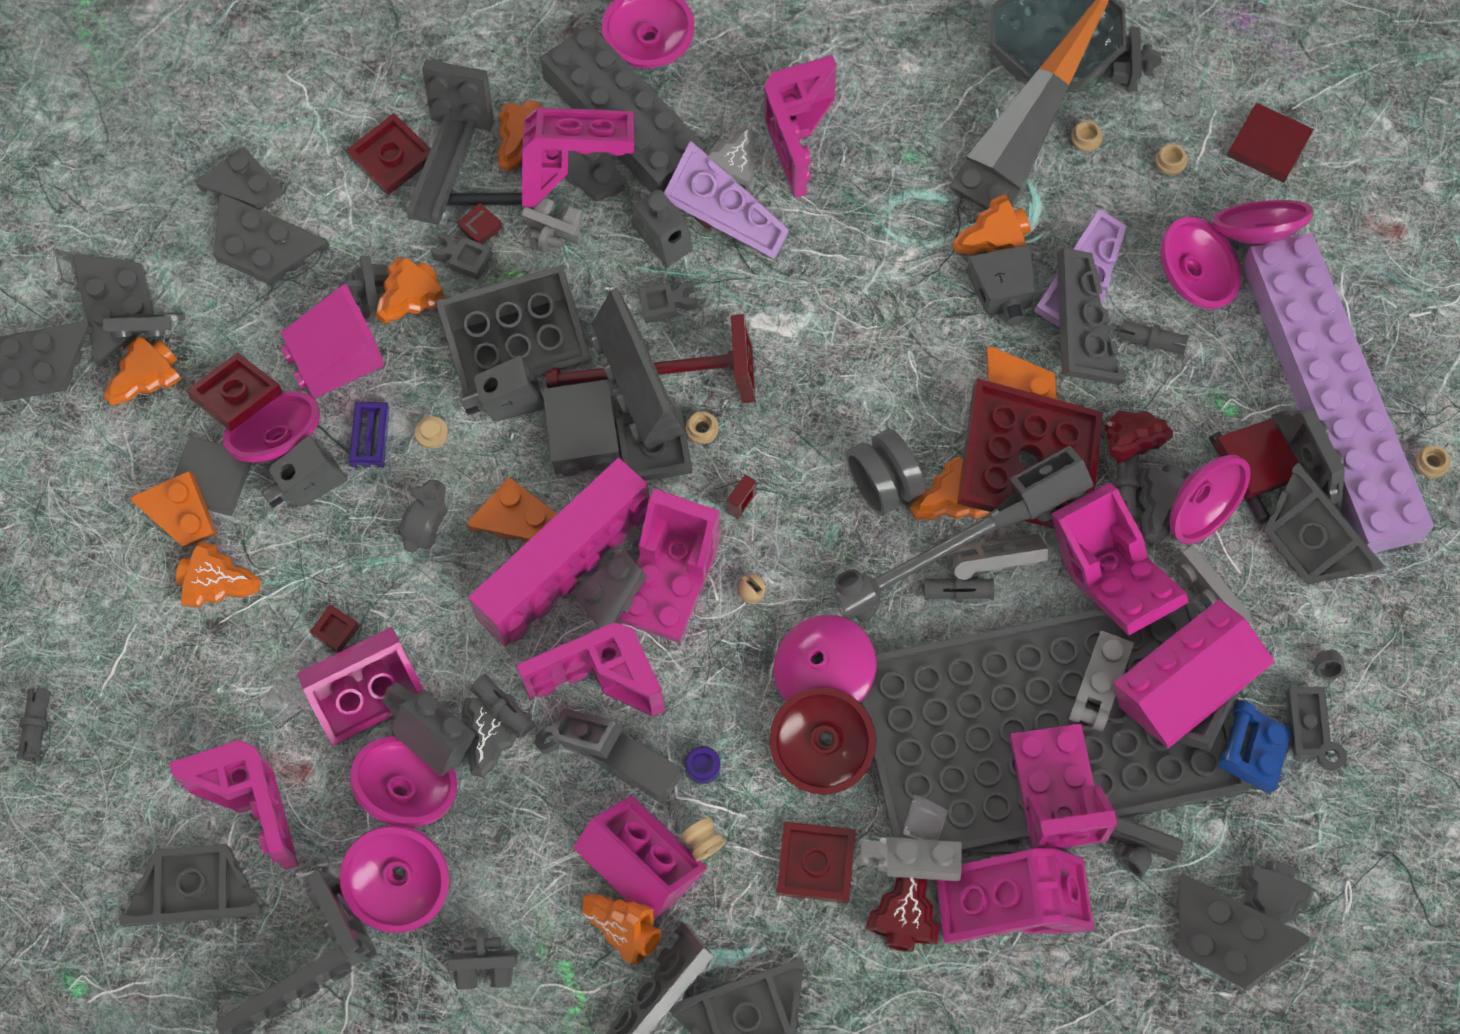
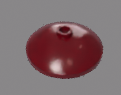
M831 687L809 688L792 696L777 712L770 730V750L774 763L780 773L795 787L813 794H834L855 785L870 768L876 752V731L866 708L852 695ZM822 732H828L832 735L831 744H824L821 741L820 736Z

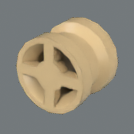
M711 817L696 822L681 835L683 842L690 844L692 847V856L696 861L708 858L726 844L723 835L717 834L714 830L715 823Z

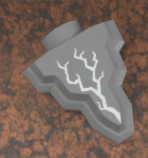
M743 126L732 132L727 141L717 142L711 150L707 149L704 152L750 194L752 193L756 178L753 175L755 162L751 157L755 147L754 131Z

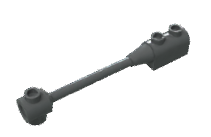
M1068 446L1010 478V482L1015 493L989 514L990 516L875 579L864 573L860 574L856 569L842 572L835 579L834 584L836 588L833 591L849 620L854 617L858 621H866L872 618L876 612L874 606L880 604L882 590L995 528H1003L1027 519L1033 520L1038 518L1042 522L1051 520V513L1057 511V506L1066 501L1070 504L1087 495L1086 490L1094 486L1083 459L1071 446Z

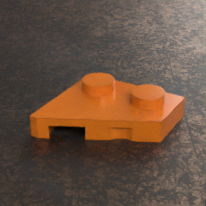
M188 471L130 497L137 507L183 547L192 546L218 534L193 472Z
M508 477L471 517L466 525L472 532L478 533V530L496 533L497 537L506 539L518 538L527 543L557 513Z

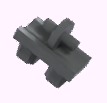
M1130 27L1129 34L1126 35V49L1118 56L1126 57V61L1112 62L1111 82L1127 83V92H1137V80L1141 78L1142 70H1144V75H1152L1153 69L1162 63L1160 52L1152 50V45H1143V50L1141 51L1140 27Z
M360 256L361 267L355 271V275L347 274L345 276L346 282L340 284L339 287L347 284L357 306L361 304L362 315L366 323H373L378 301L385 294V292H376L375 286H384L383 284L389 276L387 272L388 265L371 264L370 256Z
M478 928L477 939H464L463 941L464 950H477V952L452 953L451 959L447 960L448 971H453L456 989L458 990L473 989L478 986V969H490L491 987H510L514 968L518 962V950L488 951V949L501 948V937L488 938L487 929Z

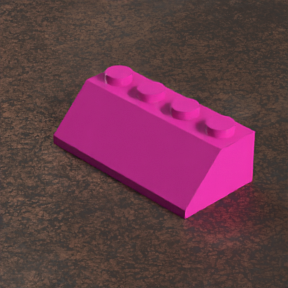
M1218 599L1116 680L1114 688L1119 708L1165 747L1170 748L1274 664V659L1246 619L1222 600Z

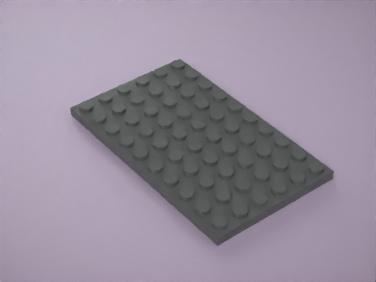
M1190 590L1185 591L1188 604L1131 635L1123 631L1100 608L876 654L877 669L875 679L868 694L860 703L870 714L876 731L877 743L874 761L892 836L894 838L962 842L961 853L1028 839L1029 834L1009 739L1010 734L1074 724L1082 725L1094 786H1101L1115 811V816L1128 818L1248 792L1250 790L1249 783L1223 770L1218 765L1221 753L1226 750L1232 729L1228 715L1210 752L1178 742L1174 743L1170 748L1165 747L1154 736L1145 733L1141 725L1119 708L1117 696H1115L1103 732L1092 729L1093 725L1081 720L1079 723L1068 720L1100 631L1102 630L1134 642L1123 673L1124 675L1197 617ZM1089 701L1085 705V707L1097 712L1100 707Z

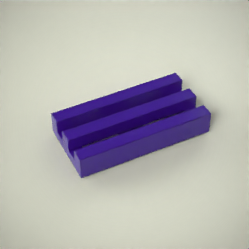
M355 402L349 456L351 467H358V465L371 467V465H377V468H384L390 411L388 402ZM363 410H368L364 456H359ZM376 410H380L376 456H372Z

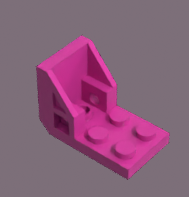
M833 55L772 72L764 85V122L794 198L807 195V182L811 181L807 166L811 164L810 153L806 145L801 146L799 139L812 134L835 101L836 63Z
M537 107L524 118L522 207H535L568 174V151H576L580 154L608 152L616 156L626 153L634 154V111Z
M1111 483L1051 513L1063 564L1072 581L1128 635L1188 604L1187 593L1147 557L1143 536L1118 489Z
M657 489L653 490L649 499L640 538V558L637 563L647 577L641 589L634 595L633 604L628 613L622 612L618 622L677 643L681 642L717 553L721 538L719 510Z
M616 622L516 665L529 698L535 695L537 697L549 695L555 691L556 686L567 681L569 683L581 681L587 677L588 672L593 670L605 695L652 717L665 711L662 690L634 629Z
M1074 724L1010 734L1009 739L1032 848L1061 849L1107 842L1117 826L1115 811L1101 786H1094L1082 725Z
M237 740L169 762L172 776L192 795L239 813L252 810L255 820L260 819L263 832L259 833L258 837L264 854L269 853L272 862L277 861L285 870L299 866L273 766L257 748Z
M1054 848L1030 849L961 864L960 880H936L944 943L954 944L1015 931L1026 934L1082 933L1095 930L1084 858Z

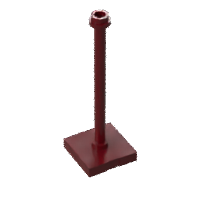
M744 314L731 315L733 350H729L728 354L654 362L658 374L664 375L729 367L730 371L734 370L735 380L743 404L756 402L752 341ZM555 367L550 371H546L547 388L608 379L604 368L560 373L559 368Z

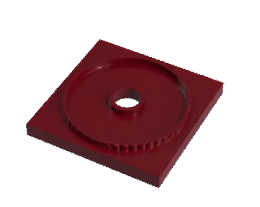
M977 378L972 388L957 504L992 512L1015 493L1010 478L1028 469L1021 464L1018 457L1019 452H1031L1039 463L1068 446H1071L1083 459L1094 486L1086 490L1087 494L1095 491L1103 412ZM1068 501L1057 506L1056 510L1068 505ZM1038 518L1024 520L1055 529L1052 519L1044 522L1039 521Z

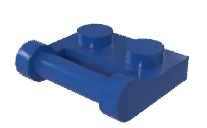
M1243 700L1236 701L1232 711V715L1235 718L1226 750L1220 755L1218 765L1223 770L1270 794L1277 790L1292 730L1257 711L1252 703ZM1249 725L1252 729L1242 761L1240 752L1247 726Z

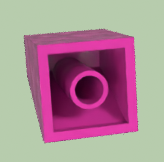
M347 284L340 286L281 332L286 344L280 348L288 364L296 363L299 370L293 374L301 390L308 388L314 399L385 366L374 336Z

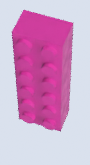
M618 457L468 597L477 621L504 647L511 641H519L526 634L529 624L536 618L541 619L547 615L553 607V602L561 594L567 595L577 585V579L586 571H593L602 561V556L610 548L616 549L625 540L626 533L635 525L638 527L644 523L650 499L648 483Z

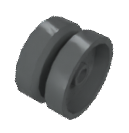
M888 428L872 438V446L862 442L846 452V461L855 484L866 502L878 515L884 516L895 510L899 506V498L909 502L925 492V482L919 465L905 441L895 430Z

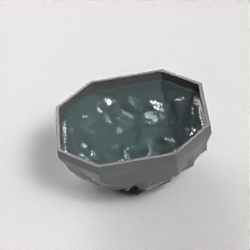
M997 0L991 5L990 49L1005 70L1014 75L1016 81L1026 85L1095 0ZM1109 0L1066 92L1076 93L1090 84L1096 77L1102 76L1111 62L1125 51V8L1116 0Z

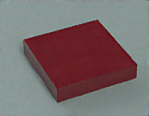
M1256 102L1231 145L1227 156L1285 183L1314 129Z
M393 113L346 149L348 157L389 196L424 168L431 148Z
M237 352L188 388L187 393L193 402L227 429L233 431L282 394L280 384Z
M1272 418L1219 436L1213 442L1220 457L1238 455L1248 462L1251 476L1244 495L1246 500L1286 486L1293 474L1294 466L1299 463Z
M784 822L777 896L849 904L856 829Z

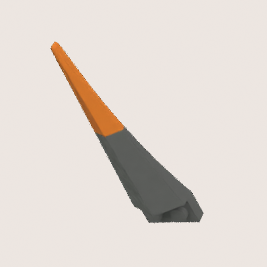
M1095 0L967 155L966 161L951 182L950 189L986 210L990 207L991 200L1003 194L1007 195L1011 205L1014 206L1022 194L1056 113L1109 0Z

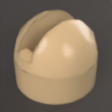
M748 574L739 582V595L743 601L753 604L760 602L764 598L766 584L760 576ZM751 581L760 591L756 593L747 582Z

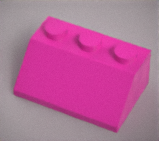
M393 627L297 673L302 689L332 746L393 716L391 711L382 702L385 691L391 685L397 682L415 695L424 690Z
M632 795L592 818L573 846V849L583 857L585 862L591 865L628 902L635 901L653 908L654 919L670 909L708 868L702 861H696L692 856V852Z

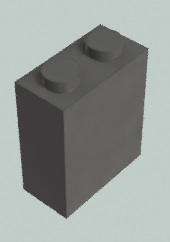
M608 379L542 389L555 475L574 476L581 471L591 469L604 471L618 457L620 458Z

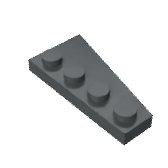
M1062 248L1057 252L1062 375L1119 385L1126 381L1123 369L1119 370L1115 356L1119 352L1116 341H1111L1107 324L1110 323L1108 311L1102 307L1099 297L1103 292L1093 254Z
M683 921L675 931L680 937L672 949L669 950L664 947L656 959L660 966L652 979H643L636 989L635 1004L632 1009L624 1008L607 1034H653L659 1028L662 1018L671 1007L680 1003L686 989L696 977H700L706 972L714 955L697 934Z

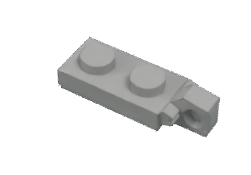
M889 837V839L880 838L879 841H861L859 861L860 865L878 866V870L887 872L889 877L958 881L961 878L962 842Z

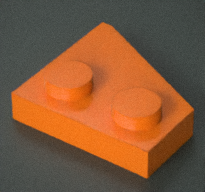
M987 347L988 381L1057 399L1055 373L994 347Z

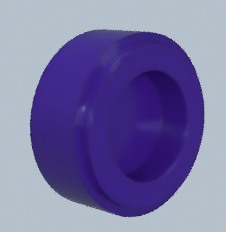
M701 746L694 748L689 752L685 760L686 773L696 783L707 784L718 777L721 769L718 754L709 747Z

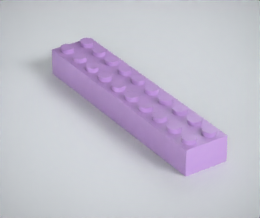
M1313 233L1250 247L1242 268L1299 410H1315L1319 420H1323L1328 428L1329 439L1334 449H1337L1343 457L1345 472L1341 513L1374 553L1423 541L1434 527L1433 521Z

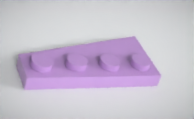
M693 141L689 142L664 194L674 206L775 259L790 229Z

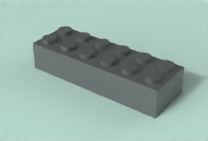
M587 24L540 57L544 79L572 109L634 111V154L626 153L617 157L650 193L658 189L662 190L663 193L665 192L690 141H693L701 150H707V146L590 24Z

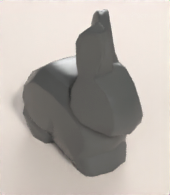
M430 479L423 486H417L410 490V495L416 499L404 513L400 523V533L404 539L403 547L407 552H416L418 548L430 549L435 544L438 527L448 512L445 504L446 486L439 480Z

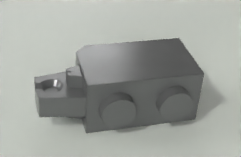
M397 682L387 688L382 702L395 717L392 729L398 740L441 777L464 761L476 734L425 689L415 695Z

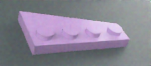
M1099 208L1073 249L1093 254L1103 292L1099 295L1102 304L1110 284L1113 266L1117 260L1127 225ZM1057 273L1034 309V312L1060 328Z

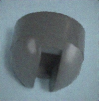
M1322 650L1317 654L1315 668L1320 678L1332 680L1340 677L1345 672L1344 660L1336 650ZM1331 662V666L1325 667V663Z
M1131 845L1119 857V861L1129 872L1142 877L1149 869L1152 857L1146 847Z

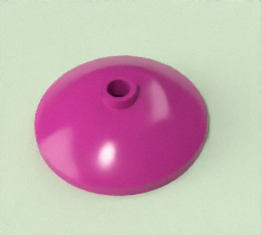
M614 0L605 11L602 20L603 38L629 66L636 68H658L676 61L690 47L695 32L692 11L684 0Z
M1294 200L1255 201L1223 209L1213 216L1212 221L1213 227L1220 234L1240 243L1258 246L1281 241L1294 235L1313 218V208L1307 203Z
M1196 217L1180 218L1169 225L1162 236L1160 254L1164 273L1175 291L1191 304L1208 310L1219 309L1232 302L1240 289L1241 270L1237 255L1228 239L1220 234L1211 223Z
M296 391L282 392V394L233 431L226 428L223 435L224 446L231 457L244 462L263 463L279 459L307 436H312L320 420L319 406L315 399L306 393Z
M1238 455L1221 456L1197 468L1183 481L1175 496L1170 513V531L1175 539L1183 544L1197 543L1213 534L1230 518L1242 501L1250 482L1251 470L1248 462Z
M836 615L815 616L797 624L781 641L774 659L775 683L785 701L809 688L831 687L842 690L861 702L873 685L877 669L875 649L867 634L856 623ZM817 655H824V659L820 664H814V659Z
M389 736L372 741L359 751L350 770V786L360 806L376 819L391 825L419 827L437 821L448 812L457 793V777L454 768L442 777L439 776L395 736Z
M387 825L366 832L352 844L341 865L340 886L350 910L362 922L380 931L401 933L415 930L425 925L439 912L449 890V869L439 847L422 832L406 826ZM394 867H402L406 875H397Z

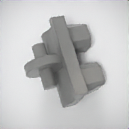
M544 197L535 207L531 209L525 207L521 216L527 219V226L535 228L531 231L530 238L538 241V251L546 253L551 246L560 249L563 243L562 239L577 245L580 244L583 237L579 230L583 219L581 211L566 206L560 220L551 217L556 204L554 201Z

